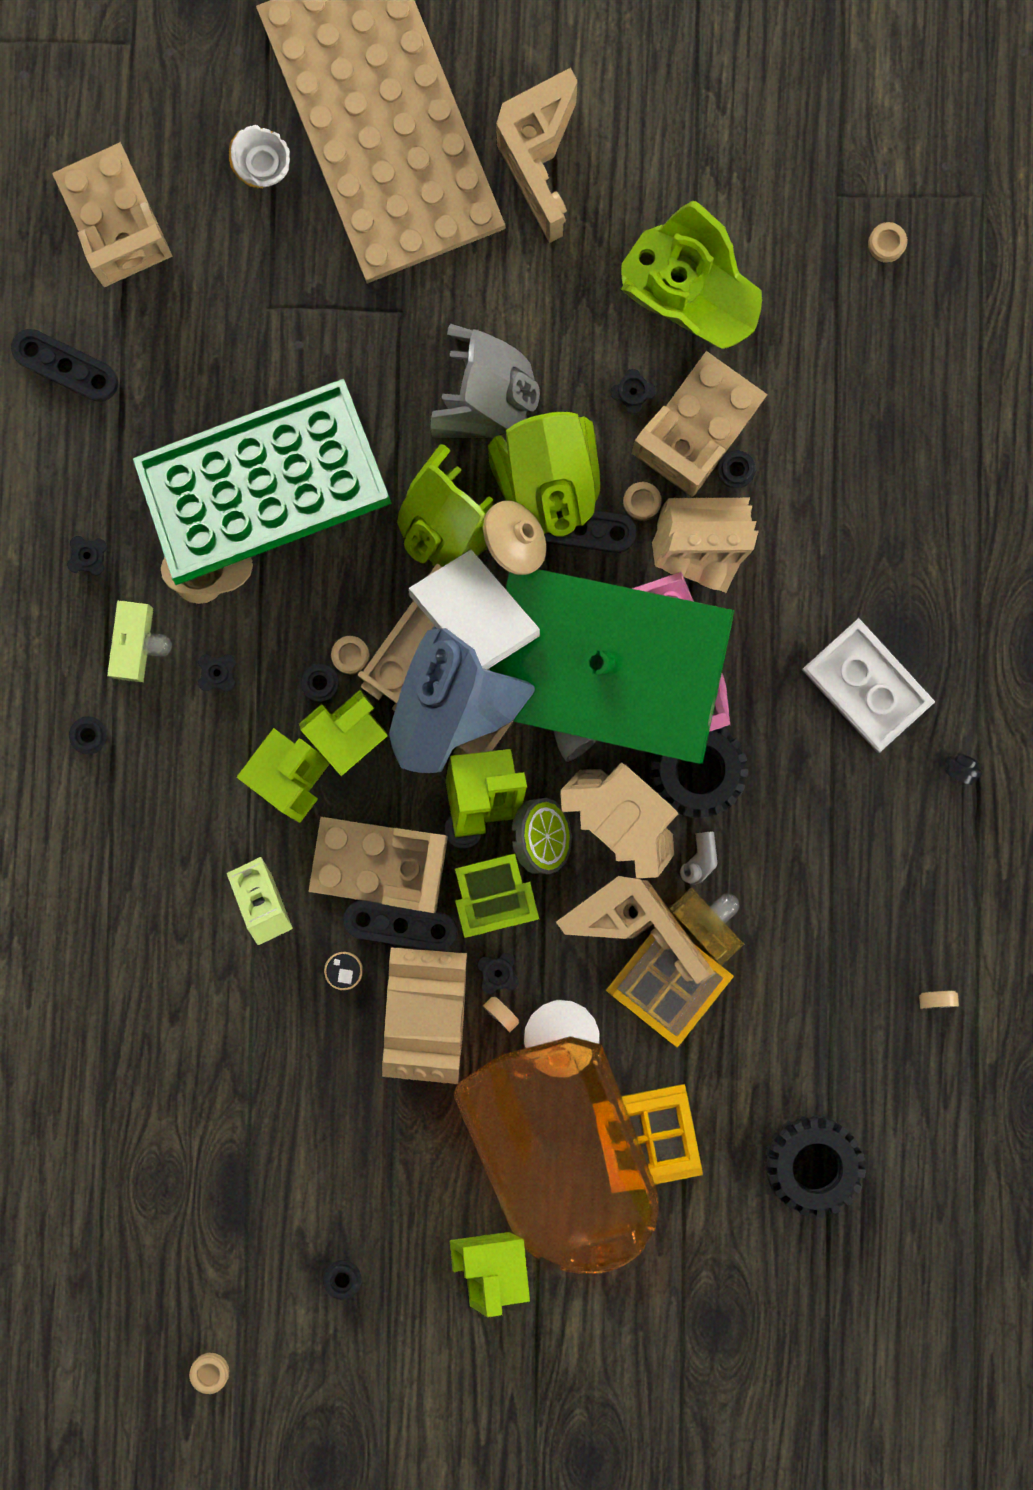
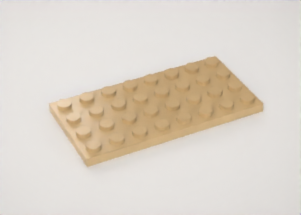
M270 0L256 6L366 283L506 229L415 0Z

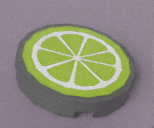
M539 798L526 801L517 810L512 824V831H516V841H512L517 859L530 873L545 875L558 872L566 863L571 851L572 833L568 817L565 812H562L561 806L554 800Z

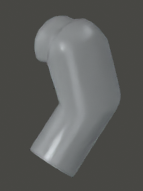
M714 832L695 833L697 853L680 869V876L684 882L692 885L699 884L716 868L717 854Z

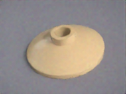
M501 501L487 511L483 523V533L488 550L497 563L507 571L517 575H527L536 571L542 565L546 555L544 532L536 517L526 507L514 501Z

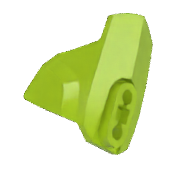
M689 202L675 212L664 225L644 231L622 262L621 276L623 286L621 290L647 310L665 316L711 344L725 349L740 343L755 331L761 312L762 292L739 273L733 244L730 241L726 228L698 202ZM642 255H650L653 258V263L651 265H643L639 259ZM671 275L681 276L684 279V282H674L671 278Z
M552 412L524 419L506 430L507 443L502 435L495 436L488 445L489 464L505 501H514L526 507L536 517L543 532H549L554 536L568 535L574 531L576 526H583L592 517L595 503L600 493V472L596 435L591 420L584 416L579 417L576 413ZM558 511H562L563 517L558 519L556 514Z
M440 444L412 481L400 508L397 523L403 538L406 537L404 540L405 549L412 558L420 563H425L429 559L433 566L439 564L444 567L469 550H472L478 556L488 549L483 533V523L487 511L493 506V499L489 496L478 505L454 485L452 480L461 472V469L457 466L445 474L438 468L451 451L445 445Z

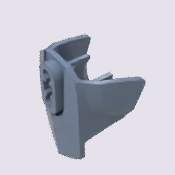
M433 627L432 630H428L424 635L410 663L389 732L391 745L400 767L418 773L442 772L452 749L483 735L495 732L512 722L534 693L535 687L527 681L482 668L475 649L447 628L437 629Z

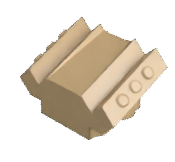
M750 497L668 498L661 508L657 522L658 530L652 541L655 567L661 568L670 574L682 572L685 578L696 581L710 589L726 593L740 564L755 547L758 531H754L756 521H752V506H748Z
M622 762L609 776L602 769L579 770L561 789L562 812L580 811L581 830H590L616 854V861L635 860L636 879L659 877L674 856L673 833L666 827L678 815V812Z
M391 948L382 1077L458 1084L463 1036L467 953Z

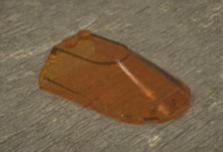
M569 1036L499 1055L457 1084L454 1091L456 1103L508 1224L514 1235L524 1239V1248L537 1259L543 1257L561 1265V1270L578 1274H597L615 1270L640 1255L656 1228L659 1212L658 1193L602 1044Z

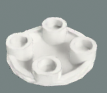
M554 1000L542 1005L531 1015L525 1027L524 1045L529 1058L539 1069L551 1075L569 1076L582 1071L593 1061L599 1048L600 1033L594 1017L585 1007L572 1001Z

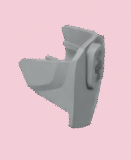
M453 324L449 325L447 335L469 343V351H450V357L464 360L466 369L460 395L442 394V400H444L448 409L432 412V437L493 438L505 433L515 423L527 419L525 418L526 412L536 410L540 396L538 383L534 381L531 363L516 348L487 333L475 329H466Z

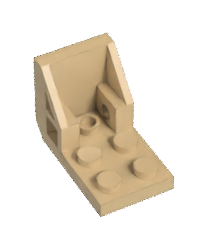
M571 68L504 102L496 123L497 147L549 243L563 236V223L566 222L564 213L567 210L558 192L556 191L551 194L546 183L549 177L543 163L554 158L576 106L578 81Z
M121 142L52 173L79 231L78 236L91 270L103 287L173 257Z
M706 351L666 407L663 406L638 435L631 454L693 497L762 404L767 394Z
M321 817L309 892L435 913L448 836Z
M618 876L556 921L565 935L633 939L654 924L656 928L651 931L652 935L664 950L671 948L679 960L674 965L687 982L694 980L696 984H700L715 974L649 881ZM632 905L638 912V916L634 919L629 914V909Z

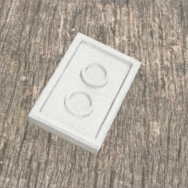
M469 550L409 588V596L437 629L447 628L475 649L480 664L484 669H489L540 636V629L472 550Z
M859 618L802 669L877 753H880L935 703L931 696Z

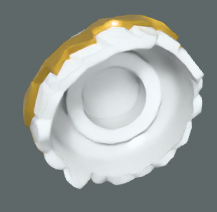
M253 125L238 131L231 140L229 162L233 172L241 181L249 186L263 189V187L277 184L285 177L289 170L290 151L286 142L281 140L280 134L272 133L269 129Z

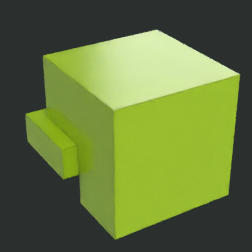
M361 690L355 693L332 714L321 704L299 723L303 734L341 776L388 736L384 728L370 714L374 707Z
M273 728L238 774L237 778L282 813L300 823L318 800L309 791L330 763L319 751L299 738L294 743Z
M511 749L450 756L446 788L455 837L485 834V822L515 818L517 810L523 805L527 784L524 772L515 773Z
M515 854L455 869L462 899L455 900L464 938L539 919L530 882L522 884Z
M510 1232L450 1240L452 1269L454 1272L464 1271V1278L467 1279L470 1307L486 1317L502 1315V1306L530 1302L523 1238Z

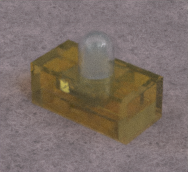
M688 888L668 907L670 912L720 965H723L744 945L725 924L739 910V901L734 895L724 894L709 907L693 888Z

